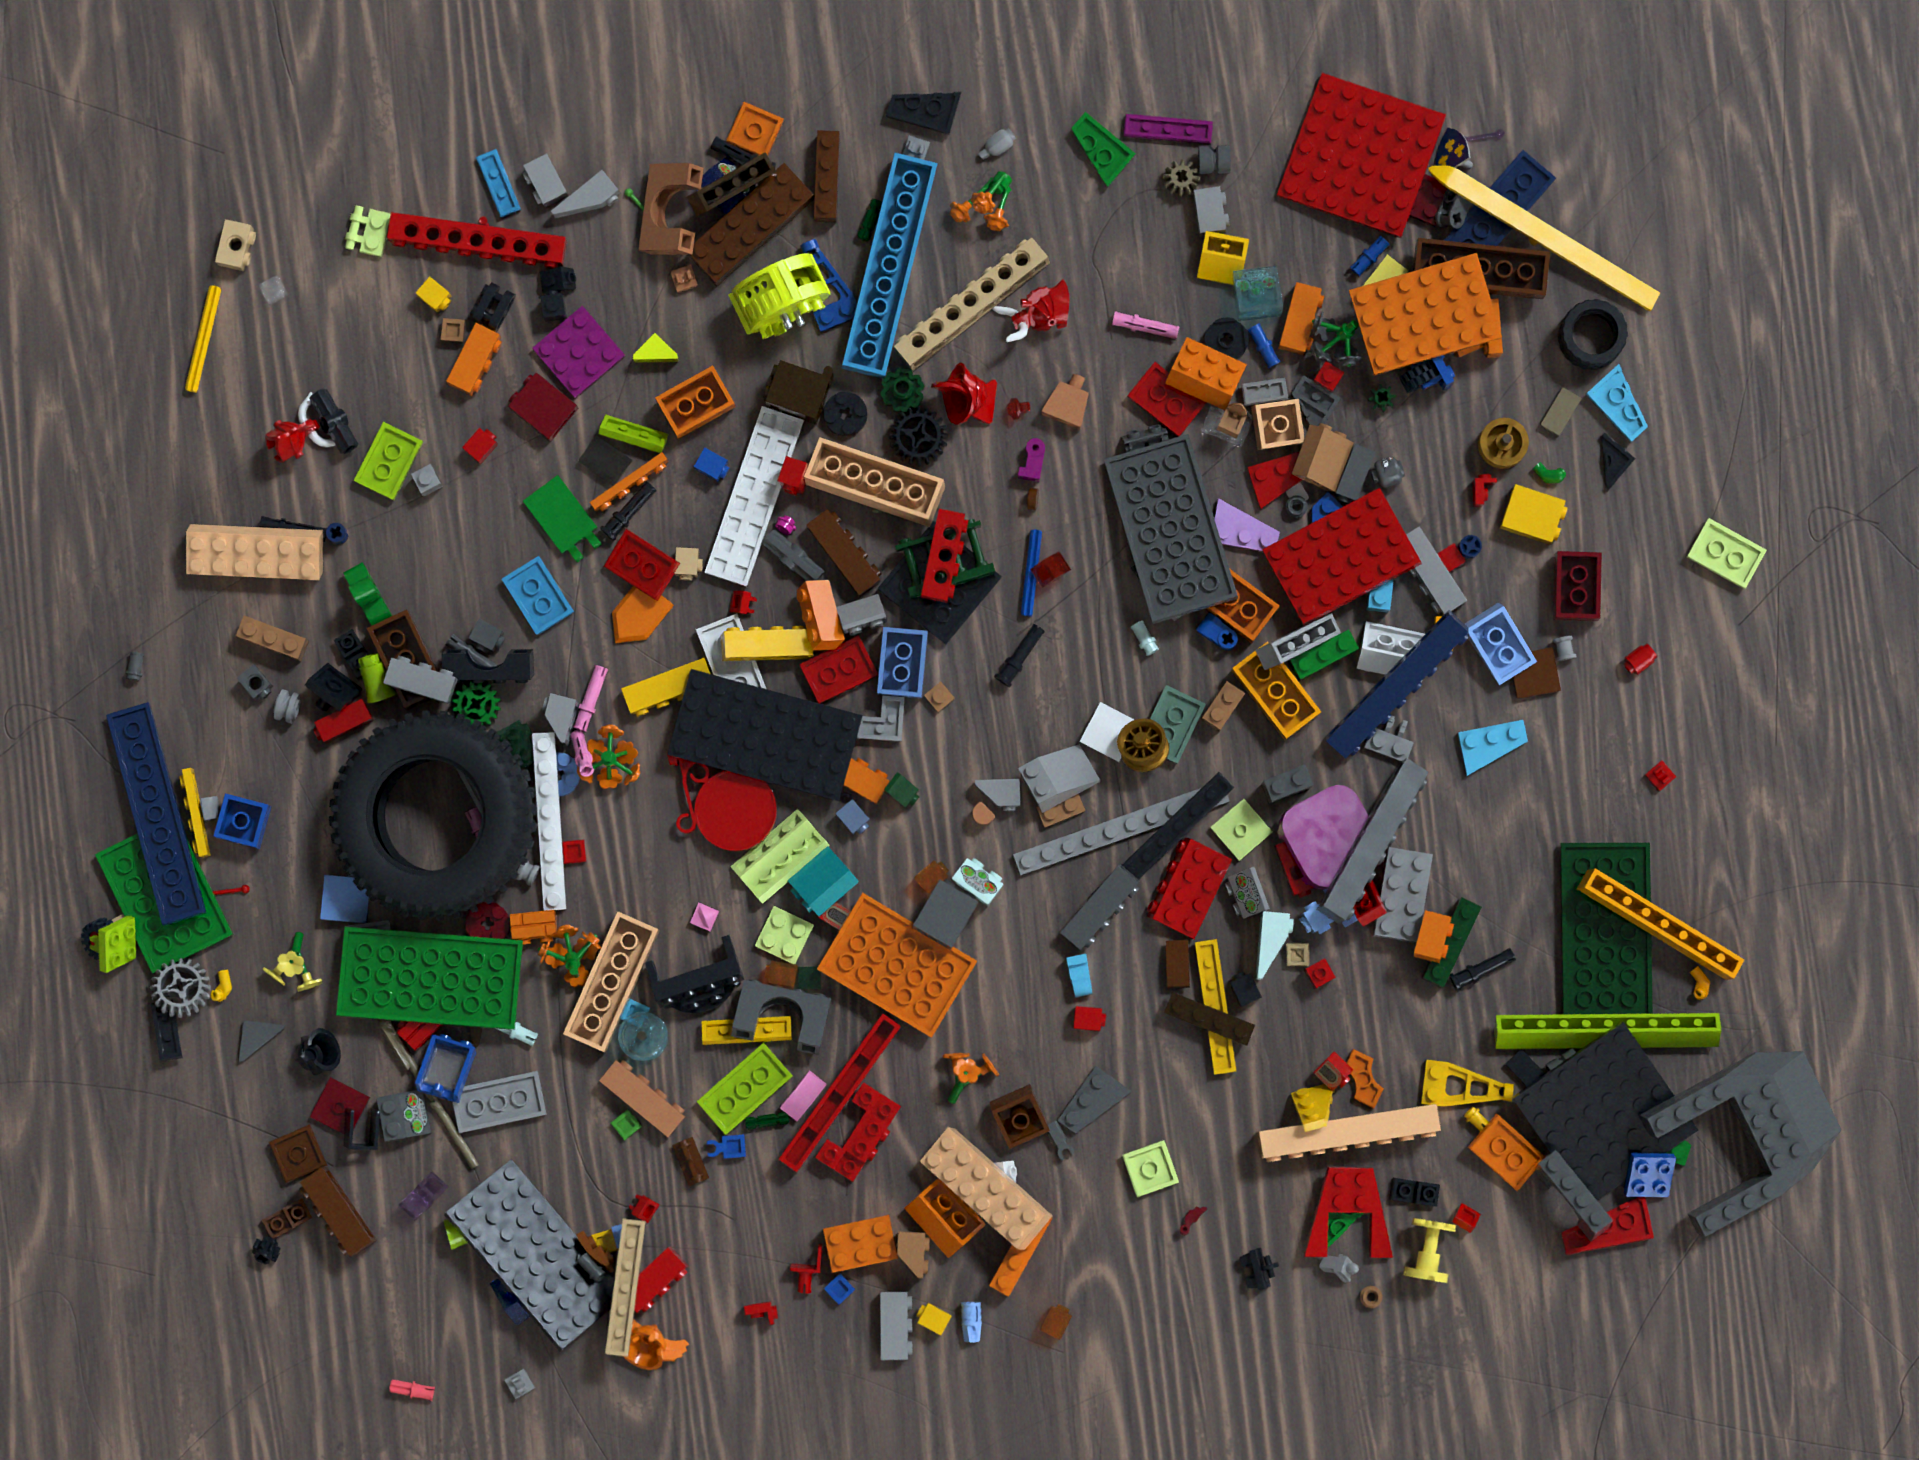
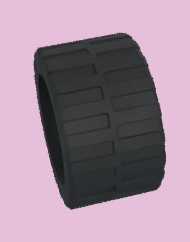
M1588 299L1576 304L1566 314L1558 330V342L1561 352H1563L1567 360L1573 365L1581 367V369L1596 370L1597 368L1606 367L1609 363L1611 364L1622 352L1628 337V326L1622 312L1615 305H1611L1610 302L1601 301L1600 299ZM1585 315H1596L1606 320L1613 331L1611 346L1605 352L1596 355L1582 351L1575 344L1572 337V330L1578 319Z

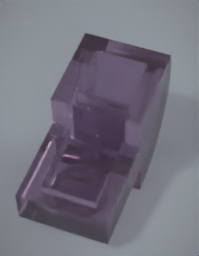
M432 1171L399 1206L415 1221L435 1203L448 1186Z

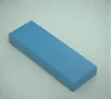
M497 149L477 156L476 159L500 217L504 218L521 211Z

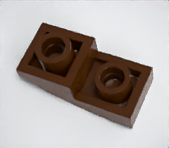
M1188 940L1166 941L1168 989L1190 988Z
M301 1198L262 1219L261 1222L269 1237L275 1239L312 1219V1216Z

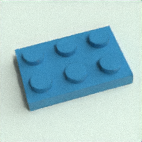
M537 556L502 578V581L536 635L541 634L574 613L540 556Z

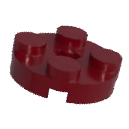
M482 902L477 904L478 911L472 912L470 910L465 922L466 931L469 936L504 939L508 935L511 926L510 917L499 904L495 902L490 904ZM487 917H490V921L494 922V926H490V930H486V927L482 926V922Z

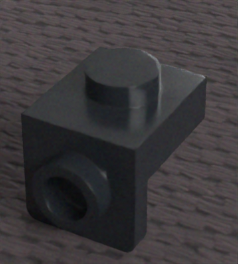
M558 267L540 272L542 294L548 291L576 290V276L573 268Z

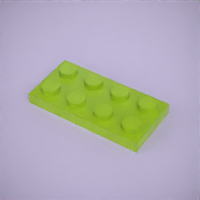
M762 1043L696 1102L723 1133L727 1135L791 1079L793 1075L765 1043Z

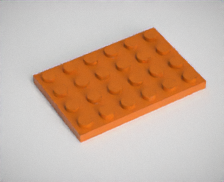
M1477 253L1349 290L1374 376L1502 338Z
M862 893L817 970L932 1038L976 965L977 960L955 947L949 950L912 928L913 922Z

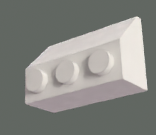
M1366 621L1357 669L1386 675L1425 634Z

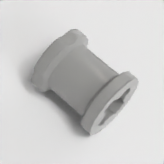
M1572 636L1553 639L1558 653L1557 661L1576 658L1571 643Z

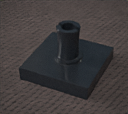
M329 663L325 664L305 683L307 688L320 697L316 702V706L322 711H327L331 705L340 712L358 697L363 690Z

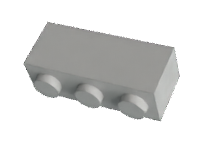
M398 656L397 659L391 658L383 682L385 685L450 704L457 678L453 677V672L445 669H440V672L431 670V665L421 662L417 666L410 663L411 659Z
M907 1291L880 1292L881 1360H908V1355H912V1341H908V1332H912V1319H908V1310H912V1296H908Z

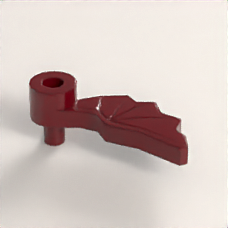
M1196 1206L1194 1210H1189V1213L1185 1215V1224L1180 1227L1181 1235L1186 1236L1189 1234L1191 1224L1197 1222L1199 1217L1207 1211V1207L1199 1208Z

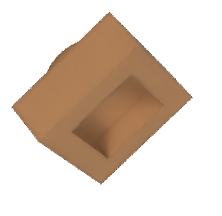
M443 318L441 341L464 343L466 321Z
M941 681L924 695L938 713L955 699Z

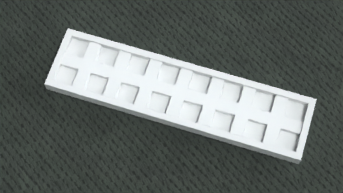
M763 406L761 407L705 570L706 574L747 587L781 490L778 478L785 457L792 458L804 420Z

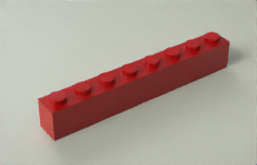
M885 1014L880 1016L780 1156V1161L796 1172L800 1170L901 1028L899 1024Z

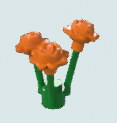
M998 171L994 178L991 177L977 193L972 194V198L969 201L966 200L963 204L953 201L950 204L952 208L950 215L955 222L961 223L964 221L967 223L971 220L968 210L972 207V204L974 210L979 213H992L995 204L992 202V194L1003 193L995 213L984 215L983 218L990 230L999 232L1009 227L1007 220L1003 217V208L1007 196L1012 190L1009 187L1012 182L1011 177L1005 172Z

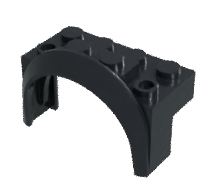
M730 935L721 937L728 959L662 981L659 979L654 961L645 962L651 981L650 985L660 1008H673L685 1013H701L714 1009L731 995L734 988L741 984L740 981L745 979ZM704 989L707 992L703 995L695 996L697 991Z

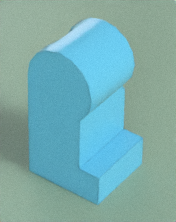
M1086 954L1066 957L1075 998L1092 995Z

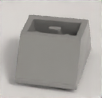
M879 594L836 607L844 634L849 633L850 636L861 634L862 629L870 627L871 630L884 626L883 622L887 621Z

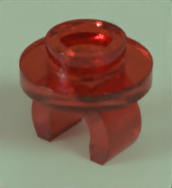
M1011 398L1010 403L1007 404L1008 415L1013 420H1018L1020 414L1031 411L1029 402L1019 403L1017 398Z

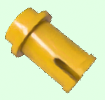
M1471 1107L1464 1115L1466 1122H1471L1480 1132L1484 1128L1481 1124L1486 1126L1489 1122L1479 1113L1478 1108Z

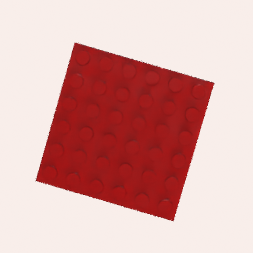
M1321 73L1277 196L1402 238L1446 119V114Z

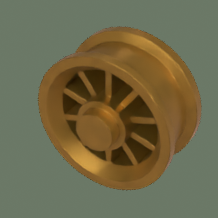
M1145 718L1133 720L1126 724L1118 735L1117 746L1123 762L1134 771L1149 772L1155 770L1168 757L1169 743L1161 725L1154 720Z

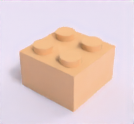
M1299 399L1259 404L1251 407L1258 450L1298 445L1304 442Z

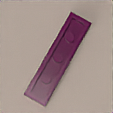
M1126 114L1124 137L1211 144L1213 121Z

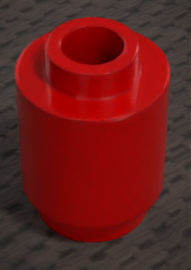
M1646 643L1644 646L1640 645L1624 657L1625 663L1623 665L1630 674L1635 673L1639 675L1654 663L1657 655L1651 646Z

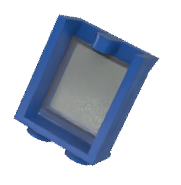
M439 1034V1036L432 1035L415 1081L417 1091L460 1103L462 1091L476 1056V1049L473 1044L463 1040L460 1042L454 1041L451 1037L444 1034Z

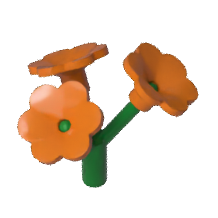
M970 1053L943 1055V1058L952 1060L953 1074L955 1075V1085L948 1098L950 1103L955 1104L963 1087L969 1083H975L981 1074L984 1076L986 1073L992 1072L997 1077L999 1076L998 1071L985 1053L982 1054L984 1065L981 1067L976 1066L975 1061L972 1059H963L969 1057Z

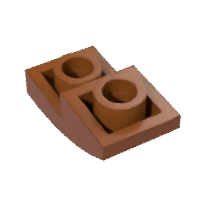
M584 1231L576 1234L579 1242L598 1265L603 1266L610 1273L615 1271L612 1263L615 1261L609 1250L605 1252L601 1245L597 1246L593 1236L588 1237Z

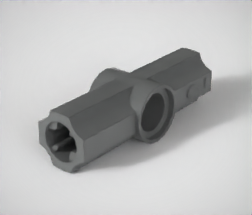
M775 529L762 542L767 549L779 558L783 565L792 572L795 571L805 581L819 580L825 572L809 559L808 555L794 543L791 544Z

